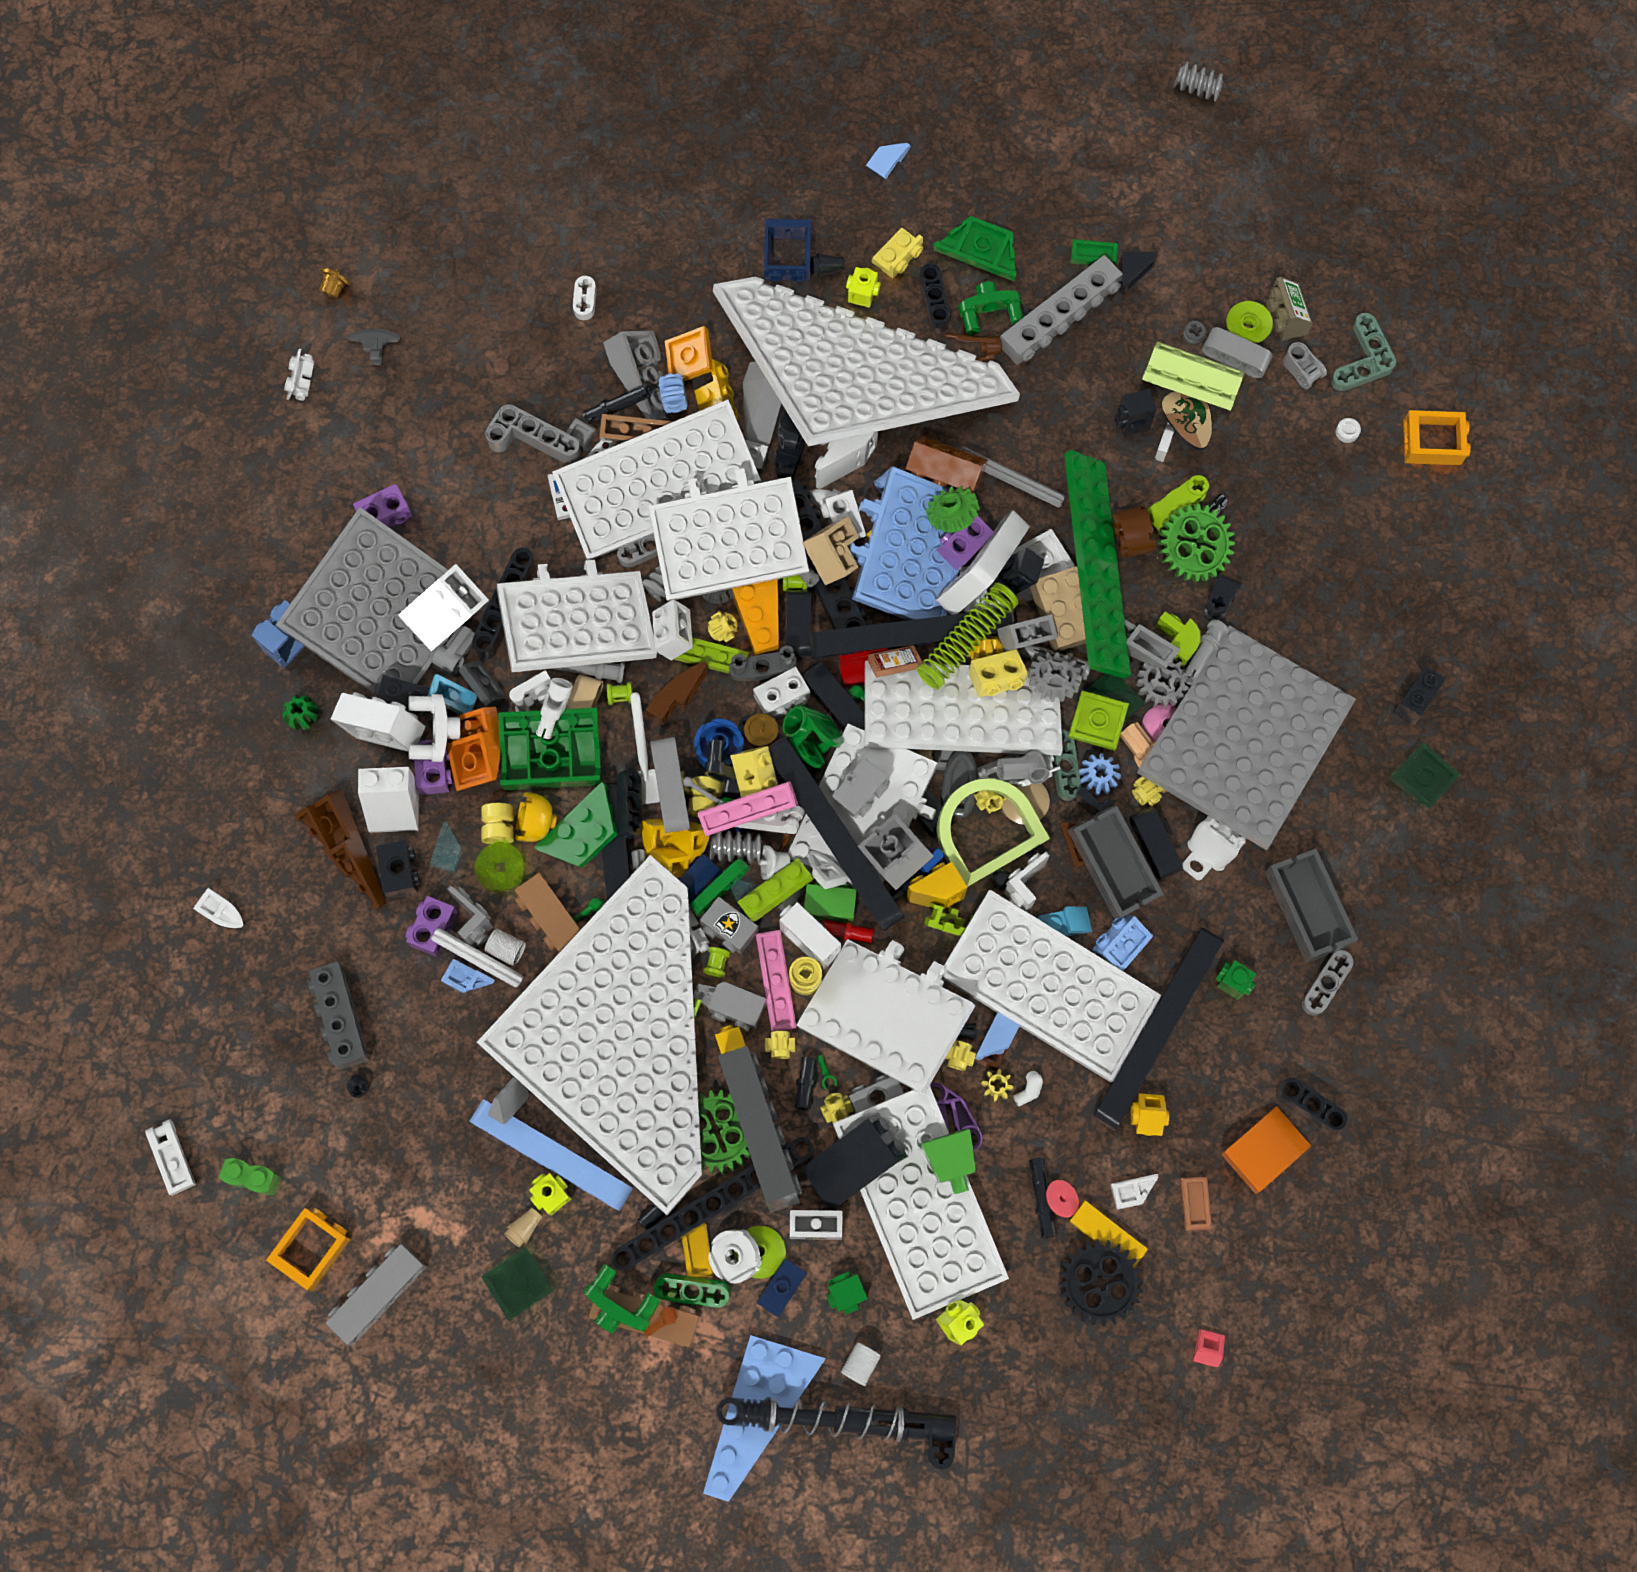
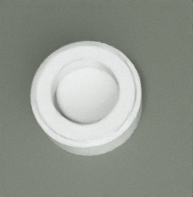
M1352 418L1342 419L1336 427V436L1345 443L1354 442L1361 432L1360 424Z

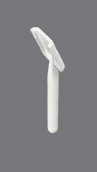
M634 692L631 694L630 699L638 761L641 769L638 772L642 780V805L659 803L660 798L655 769L648 770V754L640 695Z

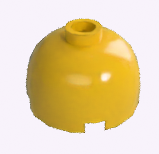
M525 792L523 796L527 797L526 802H520L516 821V829L520 830V836L515 835L517 841L537 842L547 836L549 829L555 827L557 815L552 814V806L545 797Z

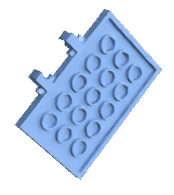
M892 466L888 472L881 500L876 499L872 502L864 499L860 503L858 512L863 511L866 512L867 516H872L871 521L874 524L868 543L861 547L855 546L853 542L848 545L853 558L857 559V564L862 565L852 597L853 600L905 620L947 616L948 612L935 599L957 578L959 569L955 570L936 551L942 544L939 540L947 532H943L940 529L935 530L934 525H930L926 509L929 508L928 502H934V495L940 496L941 490L949 492L948 488ZM953 543L954 549L959 552L958 546Z

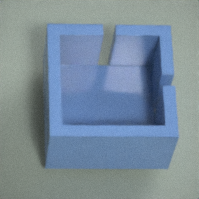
M286 600L282 604L276 605L271 611V618L259 623L251 635L262 651L283 668L305 647L275 626L290 605Z

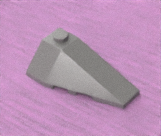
M624 331L603 342L610 365L627 391L633 390L642 384H646L647 388H649L651 398L636 403L646 419L663 421L667 419L659 388V379L663 376L658 366V361L661 360V353L654 331Z
M754 361L749 363L743 381L744 440L769 446L770 449L784 406L757 362Z

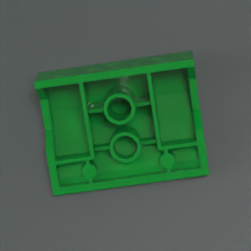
M597 708L565 709L560 718L556 720L550 739L544 738L546 729L541 737L536 734L542 717L540 714L541 710L498 713L502 762L500 785L504 790L595 786V784L602 782Z

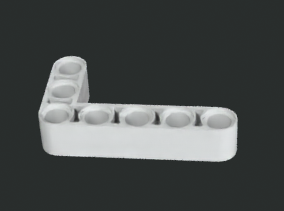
M1011 510L993 531L994 534L984 544L969 568L951 582L935 600L950 615L958 614L993 583L1028 531L1030 525L1014 510Z

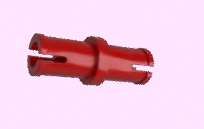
M824 919L823 927L832 936L841 937L843 941L851 939L871 944L874 928L852 925L850 921L842 923Z

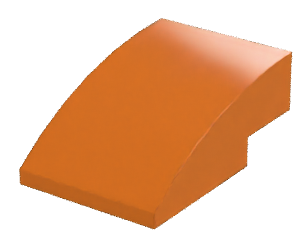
M483 707L455 716L460 718V738L452 739V742L446 743L456 791L496 780L500 762L499 720L496 707Z
M1276 1106L1221 1155L1250 1189L1257 1194L1287 1169L1311 1145Z

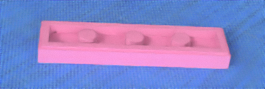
M788 781L708 808L697 814L705 836L795 807L799 804L791 782Z
M781 931L756 934L771 1032L797 1029Z

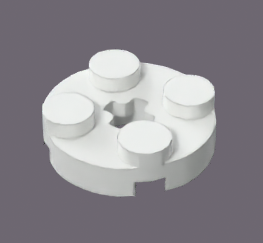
M732 1229L722 1232L714 1238L712 1251L709 1252V1263L717 1277L735 1284L748 1280L755 1274L762 1260L758 1245L748 1231ZM732 1249L739 1255L738 1262L736 1260L731 1261L730 1259Z

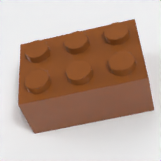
M922 436L914 442L906 469L911 471L910 474L920 478H924V476L932 478L933 483L946 486L949 484L956 487L955 490L961 486L963 491L969 488L971 493H973L980 486L988 459Z

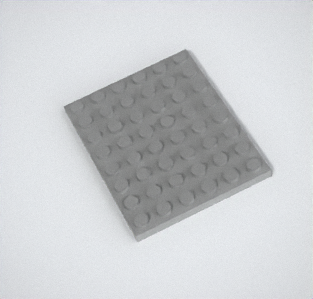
M1229 625L1227 635H1223L1219 642V649L1212 652L1196 683L1192 684L1137 773L1267 850L1356 699Z

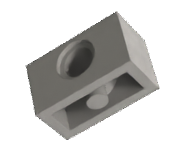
M885 1074L875 1079L876 1084L866 1087L864 1084L851 1090L853 1094L849 1096V1100H851L855 1114L875 1106L870 1100V1096L873 1093H881L885 1101L904 1094L899 1081Z

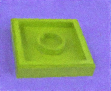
M1082 690L1068 738L1116 751L1129 703Z

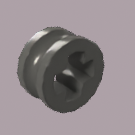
M1191 321L1186 325L1183 337L1190 344L1200 343L1206 333V328L1199 321ZM1191 329H1194L1195 332H1199L1198 335L1195 336L1194 333H1190Z

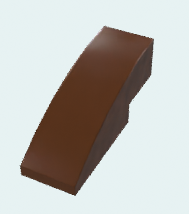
M703 661L690 667L664 686L646 708L647 718L664 727L676 707L685 711L709 672L708 663Z

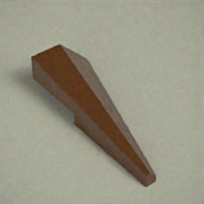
M342 789L326 795L294 815L297 821H303L310 829L308 831L309 835L317 837L325 846L323 851L346 877H352L358 884L357 890L361 894L365 893L372 900L374 910L386 904Z

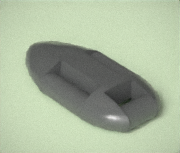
M956 751L949 759L943 775L942 806L958 788L971 781L978 780L977 765L971 752ZM976 792L968 795L960 802L965 803L964 808L956 807L952 817L965 818L971 813L975 803L974 794Z

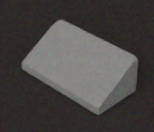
M513 1077L494 1097L488 1116L501 1124H506L529 1098L528 1089Z

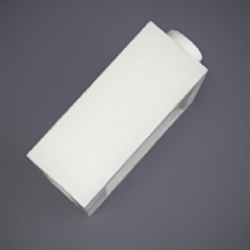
M798 902L793 907L788 905L781 912L780 931L807 957L815 959L820 964L822 971H824L841 952V943Z

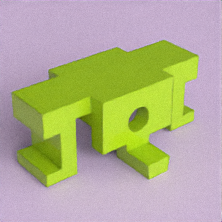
M930 902V906L934 909L931 918L926 917L924 924L962 936L966 927L963 926L965 919L958 917L959 910L948 907L947 911L949 914L942 913L944 907ZM949 919H953L954 923L948 922Z

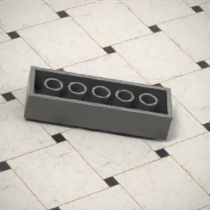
M748 1046L718 1055L770 1213L800 1203L797 1195L802 1194L796 1173L790 1175L789 1171L793 1170L794 1167L788 1149L782 1150L781 1148L786 1143L780 1125L774 1126L773 1124L778 1119L772 1101L765 1100L770 1095L764 1077L757 1076L762 1071L756 1053H750Z

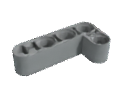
M513 405L502 406L486 429L488 444L491 450L497 453L505 451L514 438H517L567 465L580 461L582 457L579 442L575 437ZM509 417H514L512 421H505ZM530 427L535 428V429H534L533 431H531V432H526V431H525L527 428H530ZM496 436H503L499 440H493ZM548 438H555L552 442H545Z
M675 737L650 741L665 833L689 830L690 824Z

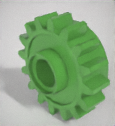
M961 486L957 490L950 487L949 492L941 490L940 496H933L934 502L927 503L929 508L926 509L930 525H934L935 530L940 529L948 533L958 532L967 528L973 523L975 517L978 516L977 510L980 509L975 493H971L969 488L963 491Z

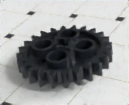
M1096 1239L1095 1247H1092L1088 1241H1085V1250H1082L1077 1245L1076 1250L1078 1254L1076 1256L1068 1253L1072 1261L1070 1263L1062 1262L1067 1271L1059 1272V1275L1064 1277L1065 1281L1058 1283V1286L1065 1287L1066 1291L1062 1292L1060 1296L1069 1297L1065 1306L1070 1307L1074 1305L1075 1308L1072 1314L1075 1316L1081 1312V1321L1084 1322L1089 1316L1091 1317L1092 1325L1096 1324L1097 1319H1101L1102 1325L1106 1326L1107 1319L1110 1318L1115 1325L1116 1316L1119 1315L1125 1320L1124 1311L1126 1309L1132 1313L1134 1312L1130 1304L1132 1302L1140 1303L1135 1297V1293H1143V1290L1138 1288L1137 1284L1144 1282V1279L1137 1278L1136 1274L1141 1272L1142 1269L1133 1268L1132 1265L1137 1259H1127L1129 1250L1120 1253V1244H1117L1112 1249L1110 1240H1107L1105 1245L1101 1246L1099 1239ZM1107 1258H1112L1116 1262V1268L1111 1273H1106L1102 1269V1262ZM1086 1266L1090 1268L1091 1277L1089 1280L1080 1281L1077 1278V1271L1080 1267ZM1120 1273L1123 1274V1278L1105 1283V1288L1102 1290L1099 1286H1095L1085 1291H1079L1080 1286L1097 1282V1276L1099 1275L1103 1279H1107ZM1113 1285H1123L1125 1293L1121 1298L1116 1299L1112 1297L1110 1290ZM1090 1292H1096L1100 1296V1302L1094 1307L1086 1304L1085 1299Z

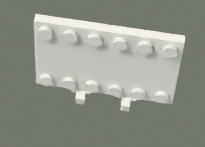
M745 468L737 469L735 473L738 485L732 486L733 489L707 494V492H701L698 478L689 479L690 493L685 494V499L649 506L666 600H678L810 573L805 547L802 543L803 536L791 477L754 484L753 480H747Z
M586 560L584 564L586 575L555 579L550 578L547 572V564H539L538 578H533V581L497 584L511 672L656 658L657 651H655L654 635L640 571L613 574L597 573L595 560Z
M847 724L842 735L844 742L840 747L836 748L819 788L856 844L859 846L873 833L872 829L875 826H881L895 813L908 827L913 819L916 820L918 815L933 820L936 811L925 805L927 800L923 796L938 763L907 749L865 747V731ZM866 758L888 777V782L886 783L888 784V789L880 798L875 796L870 802L872 808L864 817L859 815L855 819L833 800L832 795L845 781L846 774L851 773L862 759ZM806 814L788 851L790 860L794 861L798 858L802 864L809 865L812 868L809 862V852L813 850L826 855L842 869ZM866 857L882 883H884L885 878ZM847 876L846 885L856 889Z
M847 939L796 1026L924 1095L975 1005L942 987L944 982L941 979L946 972L943 965L934 961L928 969L927 975L922 973L919 976L900 966L901 963L898 960L904 951V947L901 944L892 940L886 950H882L878 955Z

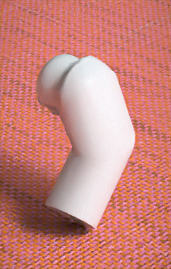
M1036 1071L1027 1073L1026 1089L1013 1095L1018 1107L1039 1096L1043 1079Z

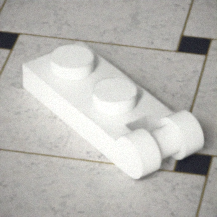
M795 806L735 827L795 834L799 828L798 822L803 819L805 811L802 807Z
M169 1119L162 1122V1126L157 1128L151 1127L145 1130L169 1195L173 1196L196 1185L172 1120ZM166 1135L168 1140L160 1143L159 1138Z

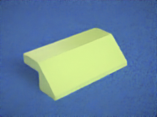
M1157 341L1142 380L1231 411L1245 372Z

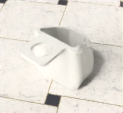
M1207 816L1196 827L1191 839L1188 841V848L1192 853L1182 863L1183 869L1196 880H1202L1211 868L1216 871H1222L1238 855L1240 848L1246 843V838ZM1198 861L1201 863L1203 871L1195 872L1192 870L1190 862Z

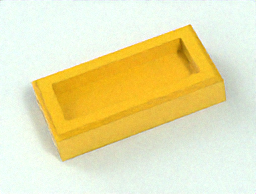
M704 1225L682 1239L687 1276L699 1278L714 1277V1272L709 1263L710 1245L707 1225Z

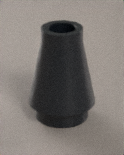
M817 253L816 256H811V273L820 277L844 271L845 259L844 257Z

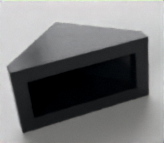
M1122 252L1119 269L1123 273L1120 283V292L1123 295L1155 267L1158 257L1156 252Z

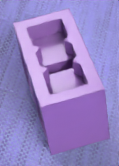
M397 484L353 503L356 511L361 507L371 515L377 514L376 519L387 527L394 524H402L412 516ZM399 504L398 508L394 510L390 509L392 505Z
M977 516L967 528L958 532H947L939 540L942 544L936 551L955 570H958L968 562L994 532ZM968 528L973 531L974 536L970 535ZM953 543L958 546L959 552L954 549Z
M433 739L419 741L418 745H431ZM447 746L442 762L414 759L416 789L420 795L450 792L449 784H453L452 770L448 769V761L450 760ZM439 774L440 779L437 782H429L432 775Z
M427 896L425 901H421L416 911L418 916L415 923L410 924L407 929L406 942L410 947L438 957L443 946L432 941V935L437 928L449 933L458 911L452 905ZM433 910H441L439 918L434 920L429 918ZM422 933H431L428 941L419 942V937Z

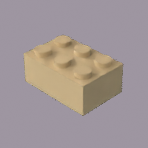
M1077 566L1039 578L1038 583L1031 586L1030 590L1040 617L1053 616L1058 638L1049 640L1052 651L1060 652L1085 644L1086 639Z

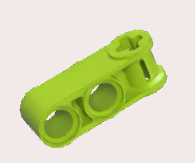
M1195 475L1180 487L1172 490L1161 501L1153 504L1147 510L1153 526L1159 532L1166 530L1162 523L1166 521L1171 522L1168 518L1170 514L1176 515V510L1179 508L1184 511V506L1190 505L1193 509L1195 504H1200L1205 499L1206 492L1208 491V480L1204 476Z

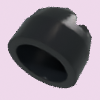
M997 869L994 871L997 876L992 874L991 882L997 889L1002 891L1007 887L1006 883L1009 881L1008 877L1011 873L1004 869Z
M353 1075L350 1080H347L346 1088L352 1097L358 1098L368 1091L369 1084L362 1076Z

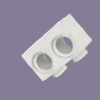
M852 490L822 498L821 512L824 518H828L829 524L849 516L859 538L866 536ZM836 500H841L844 504L843 511L840 513H835L833 510V503Z

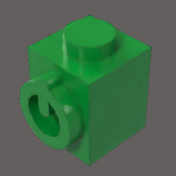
M1236 960L1232 964L1226 961L1215 980L1219 982L1218 988L1239 1000L1244 994L1249 996L1256 985L1253 981L1256 973Z
M851 1271L828 1281L830 1293L826 1294L831 1309L837 1308L838 1313L844 1311L845 1315L857 1311L860 1309L858 1304L868 1299L858 1275L853 1276Z

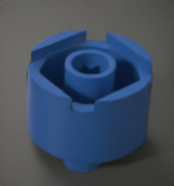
M714 719L707 724H703L695 735L696 756L698 763L704 769L705 763L708 762V741L710 740L724 741L723 763L727 766L733 767L731 755L744 751V740L740 730L733 722L726 719Z

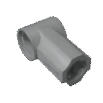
M461 625L447 644L437 649L432 663L451 675H456L464 664V657L473 646L472 639L475 633Z
M1037 751L1029 752L1022 758L998 759L996 765L999 780L1028 779L1032 784H1041L1050 776L1041 753Z

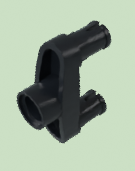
M708 741V762L705 763V775L721 783V795L740 797L741 794L734 768L723 763L724 741Z

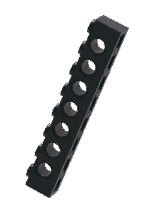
M796 479L792 481L796 505L803 507L801 510H797L800 526L809 525L812 527L809 531L801 529L804 542L825 526H821L818 521L820 515L817 507L810 504L809 499L811 496L807 486H802L800 480ZM806 552L808 565L818 574L815 565ZM848 576L827 585L824 584L820 577L818 583L813 586L833 630L867 626L865 623L867 617L863 608H858L855 600L852 599L854 588H849L846 582ZM832 586H837L841 590L839 592L834 593L831 592L829 588ZM840 607H848L850 611L848 613H841L838 609Z

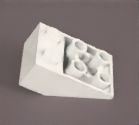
M878 431L829 442L828 452L825 456L821 455L815 464L816 488L821 489L865 465L877 447Z
M455 564L398 616L422 643L432 651L489 600Z

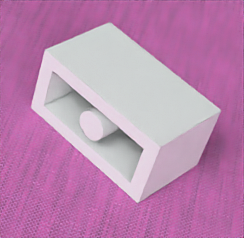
M790 1210V1239L842 1240V1211Z

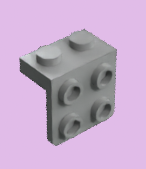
M450 885L447 888L449 893L473 916L459 930L458 934L468 945L474 948L482 946L487 941L488 934L493 930V926L489 922L492 918L480 904L472 905L474 902L462 888L458 887L455 889Z

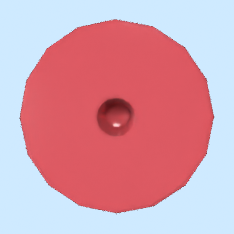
M1064 1180L1051 1182L1046 1191V1198L1050 1208L1061 1217L1073 1216L1079 1206V1199L1075 1189Z

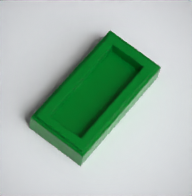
M1073 239L1070 263L1092 265L1105 255L1115 266L1117 265L1118 243Z

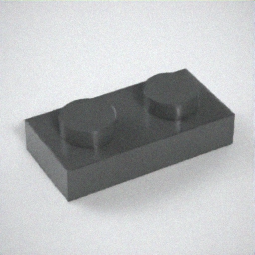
M480 660L463 664L459 669V672L485 707L501 704L507 698Z

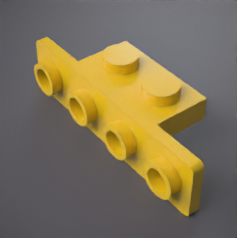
M712 359L713 371L711 373L713 381L694 390L699 411L729 400L738 422L737 418L739 415L733 402L734 393L729 385L728 369L724 364Z

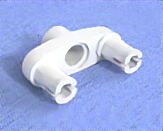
M562 678L551 679L540 712L542 717L536 730L538 736L541 737L546 729L544 738L550 739L552 737L555 722L564 712L570 698L573 685L569 681Z
M442 694L409 696V711H431L433 713V743L431 745H409V759L442 762L447 739L460 738V718L447 717Z

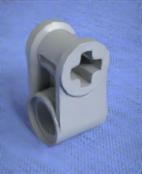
M1300 342L1291 344L1283 358V365L1295 377L1302 388L1308 389L1318 378H1323L1327 375L1326 368L1305 344ZM1292 354L1297 355L1300 359H1295Z

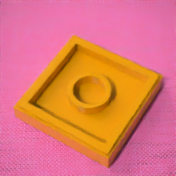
M705 326L665 340L668 374L679 373L683 380L687 381L713 371L709 331Z

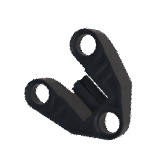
M785 411L779 422L778 436L780 443L776 450L775 468L778 479L791 477L793 481L806 442L787 411Z

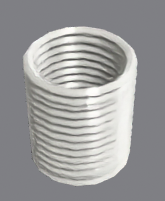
M497 928L487 940L485 953L514 966L521 958L526 944L525 941L516 939V937Z
M857 1342L841 1373L855 1382L866 1386L881 1355Z

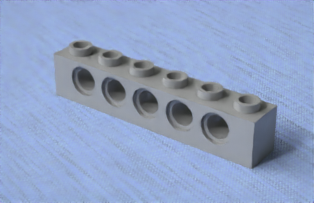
M1105 255L1003 333L1000 337L1001 349L1016 365L1022 361L1027 362L1034 356L1036 350L1040 347L1045 348L1048 346L1053 337L1058 333L1060 335L1063 334L1073 321L1081 320L1091 307L1096 308L1099 306L1105 296L1109 293L1112 295L1117 292L1121 287L1120 283L1123 273ZM1094 283H1097V284H1099V285H1101V286L1097 287V286H1094L1093 284H1094ZM1075 297H1082L1084 300H1078ZM1058 310H1064L1067 313H1060ZM1042 323H1046V324H1048V325H1050V326H1049V327H1044V326H1042L1041 324H1042ZM1023 337H1030L1033 340H1025Z

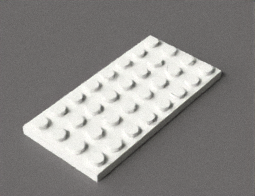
M729 400L552 472L587 560L595 559L617 550L619 547L653 535L649 506L685 499V494L690 493L689 479L698 478L701 492H707V494L733 489L732 486L738 485L735 473L737 469L745 468L748 481L753 480L755 482L761 480Z
M865 661V747L1027 754L1037 751L1041 755L1058 756L1062 754L1060 700L1058 697H1055L1054 702H1051L1049 696L1042 699L1041 692L1034 693L1035 686H1029L1030 678H1028L1030 668H1026L1028 673L1023 687L1017 690L999 692L994 696L979 698L968 675L970 665H960V668L954 667L955 673L948 672L950 679L942 676L945 684L941 689L936 690L920 678L917 669L876 678L869 662ZM925 663L926 665L934 669L930 663ZM944 664L948 669L953 671L948 664ZM935 665V667H936L942 674H944L945 676H947V674H946L940 667H938L937 665Z
M991 890L985 895L945 962L944 968L946 972L942 977L945 981L1017 1023L1021 1028L1110 1083L1115 1080L1162 997L1159 993Z
M930 1085L924 1095L913 1089L833 1123L840 1140L866 1119L879 1113L889 1123L890 1130L895 1138L900 1140L905 1147L908 1157L895 1164L861 1189L860 1192L913 1320L1009 1279L967 1175H965L969 1190L954 1194L950 1180L942 1183L937 1181L919 1143L949 1134Z

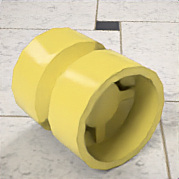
M707 776L692 778L693 783L717 798L722 796L720 782ZM690 787V794L693 797L689 799L688 813L691 816L698 817V812L718 805Z
M506 803L483 805L481 807V820L485 825L481 827V841L494 845L512 843L514 841V827L510 823L514 821V807Z
M811 957L796 959L789 970L791 987L796 993L801 995L815 993L822 983L820 964Z

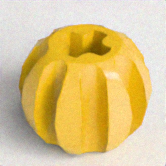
M986 636V640L979 639L981 645L977 646L974 644L976 651L970 650L972 660L1004 652L1000 639L996 636Z

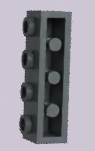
M334 962L310 970L311 978L307 980L311 993L316 995L317 1002L314 1003V1008L317 1016L322 1017L324 1026H321L320 1029L324 1041L328 1040L330 1050L327 1051L330 1064H335V1067L343 1070L370 1061L343 965L339 962Z

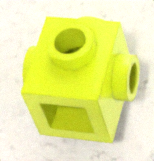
M856 267L854 274L849 275L846 288L849 289L848 302L870 308L873 297L878 296L881 283L878 282V273L869 268Z
M543 1173L532 1182L533 1187L529 1189L533 1194L530 1198L533 1204L539 1210L544 1208L551 1216L571 1200V1197L565 1191L568 1186L559 1175L554 1177L550 1173L547 1176ZM548 1189H552L550 1196H546Z
M962 1300L950 1303L946 1307V1311L936 1319L947 1338L959 1345L975 1337L978 1330L984 1326L979 1318L981 1313L973 1303L970 1302L968 1304Z

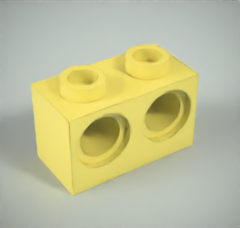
M1017 649L971 660L968 675L980 698L994 696L999 692L1017 690L1023 687L1028 672Z

